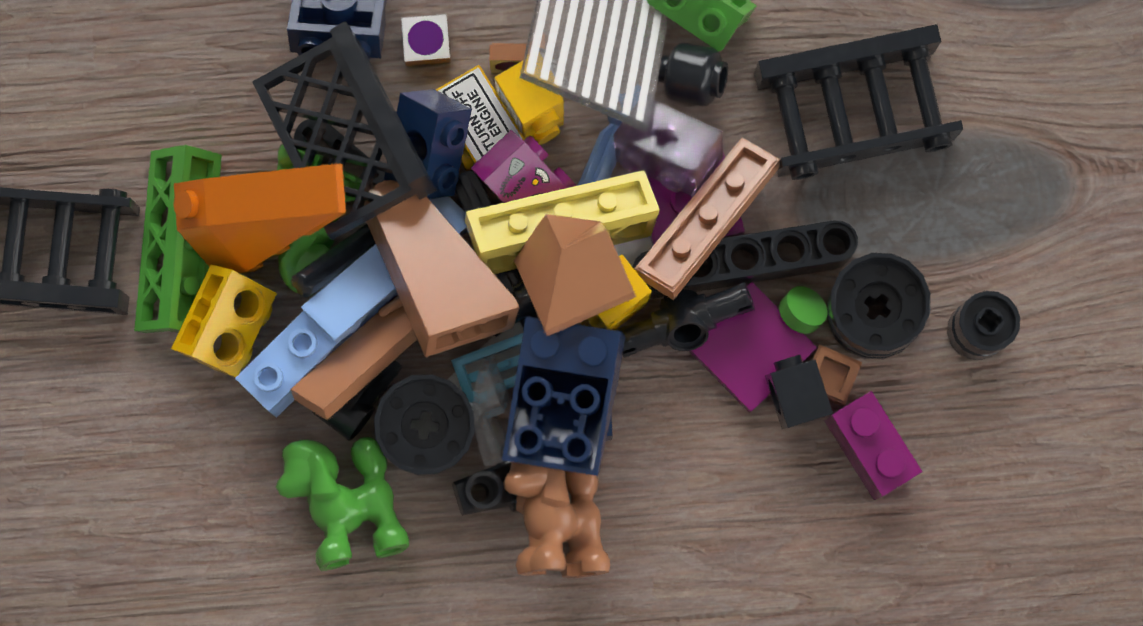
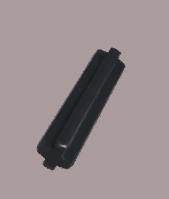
M365 224L292 276L291 284L297 289L299 296L307 298L320 290L376 244L368 224Z

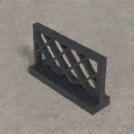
M346 21L329 30L333 36L329 40L252 81L294 168L311 167L316 154L336 159L335 164H342L343 169L346 162L367 167L359 190L344 186L345 195L356 198L351 213L324 226L331 240L414 195H417L421 200L437 191L359 39ZM333 55L338 65L332 81L327 82L311 78L316 63ZM343 78H345L349 87L341 85ZM285 80L298 83L290 105L274 101L269 89ZM308 86L328 91L320 113L300 108ZM338 94L356 99L357 103L351 120L330 115ZM280 112L287 113L284 120ZM363 115L368 125L360 123ZM297 116L317 121L309 143L294 140L290 135ZM327 124L347 129L339 151L319 146ZM357 131L374 135L376 139L370 159L349 154ZM298 149H299V150H302V151H306V152H305V155H304V157H303V159H302V157H301V155H300ZM382 153L384 154L388 164L380 162ZM376 170L394 174L400 186L383 196L369 193Z

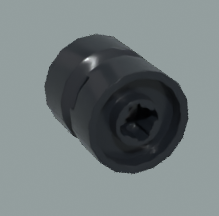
M983 291L974 294L953 311L948 321L947 335L951 346L958 354L968 359L983 360L994 356L1015 340L1020 330L1021 318L1017 306L1009 297L1000 292Z

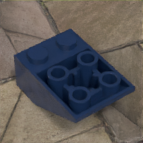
M526 317L502 457L503 461L595 476L599 475L625 343V336L621 331L575 324L547 337L540 319Z

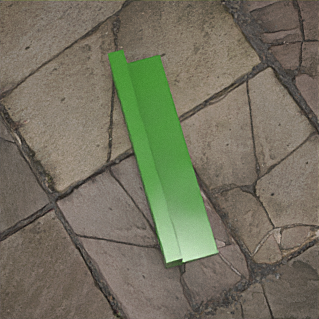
M189 145L151 151L134 328L136 332L154 333L170 331L179 333L208 272L209 266L177 231L176 213L174 211V183L220 177L221 154ZM172 161L171 176L166 182L167 162ZM166 207H167V208H168L167 221H166V223L164 224V226L162 227V226H161L162 213L164 212V210H165ZM162 252H163V254H164L163 266H162V268L160 269V271L158 272V271H157L158 258L160 257V255H161ZM159 298L158 320H152L154 303Z

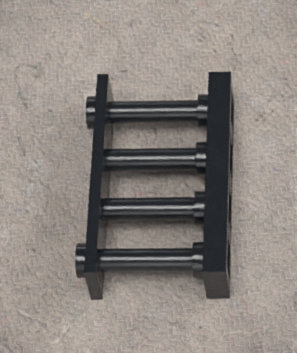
M935 24L758 61L754 72L757 89L759 91L770 88L771 93H776L791 155L780 159V168L777 171L778 177L791 175L792 180H801L817 175L819 168L920 147H924L925 152H935L951 147L953 145L952 141L963 130L962 121L942 123L927 63L931 59L930 55L935 53L942 42L938 25ZM903 61L904 65L910 68L924 128L902 133L897 131L883 70L887 68L886 64ZM859 70L860 75H865L880 137L853 143L838 79L842 78V73ZM815 79L816 84H821L835 147L809 152L794 88L798 86V82Z
M0 187V205L9 206L2 269L0 272V305L128 315L130 297L120 289H116L117 283L112 281L120 215L139 216L140 207L131 198L127 197V192L117 189H100L99 195ZM28 208L55 210L48 274L42 277V283L24 282L25 276L20 275ZM74 211L101 213L94 279L88 281V287L70 285L71 280L66 278Z

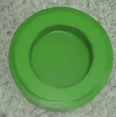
M796 286L792 288L779 304V312L783 321L798 333L811 334L827 319L828 310L824 300L817 292L808 287Z

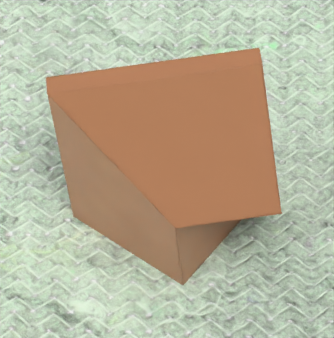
M545 214L514 259L547 337L636 297L610 235L601 221Z

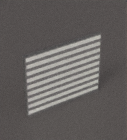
M536 0L519 78L580 103L584 107H589L646 131L651 121L668 17L649 5L647 0Z

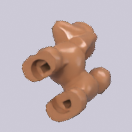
M511 462L510 472L505 478L504 486L509 493L517 495L516 510L523 514L524 525L529 535V547L524 549L517 557L516 568L519 575H544L546 571L554 570L561 571L564 578H583L609 573L610 559L603 549L600 538L601 513L593 502L599 484L598 476ZM568 492H569V493L571 494V496H572V497H571V502L569 501ZM565 541L568 542L570 549L566 555H564L562 543Z

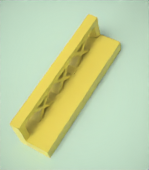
M643 170L466 211L465 223L474 252L493 274L517 269L514 259L545 214L601 221L606 227L613 244L617 245L650 237L660 209L646 173Z

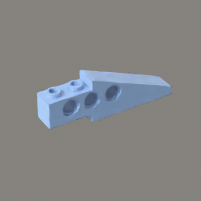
M449 196L430 199L432 204L462 237L468 231L465 223L466 212ZM375 244L301 307L303 311L235 378L276 418L294 401L291 388L378 313L381 307L388 304L398 295L377 245Z

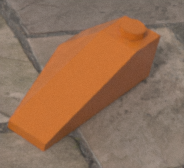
M342 164L222 176L174 183V211L176 213L177 231L209 267L212 264L234 270L239 274L255 272L264 266L263 261L273 255L283 254L290 249L289 245L300 237L314 234L346 213Z

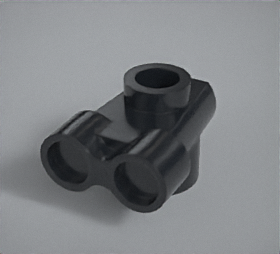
M503 456L496 458V465L452 483L462 516L509 507L512 512L517 511V495L509 493L504 486L505 478L510 472L511 462L503 461ZM473 485H481L485 488L486 498L484 501L477 502L472 498L470 491Z

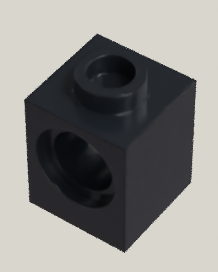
M801 354L774 362L776 372L765 375L782 429L833 414L816 359L803 363Z

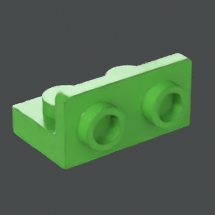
M647 0L649 5L717 51L725 48L736 29L748 21L757 7L750 0Z

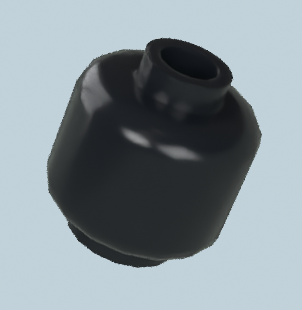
M680 43L673 48L669 56L664 55L661 58L658 67V81L664 83L666 96L675 102L705 107L711 104L715 97L721 98L728 80L727 62H723L719 51L711 47Z

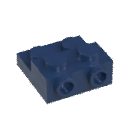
M292 0L287 26L290 52L297 53L300 56L333 37L329 31L330 29L346 21L359 39L369 59H381L386 26L385 9L387 0Z

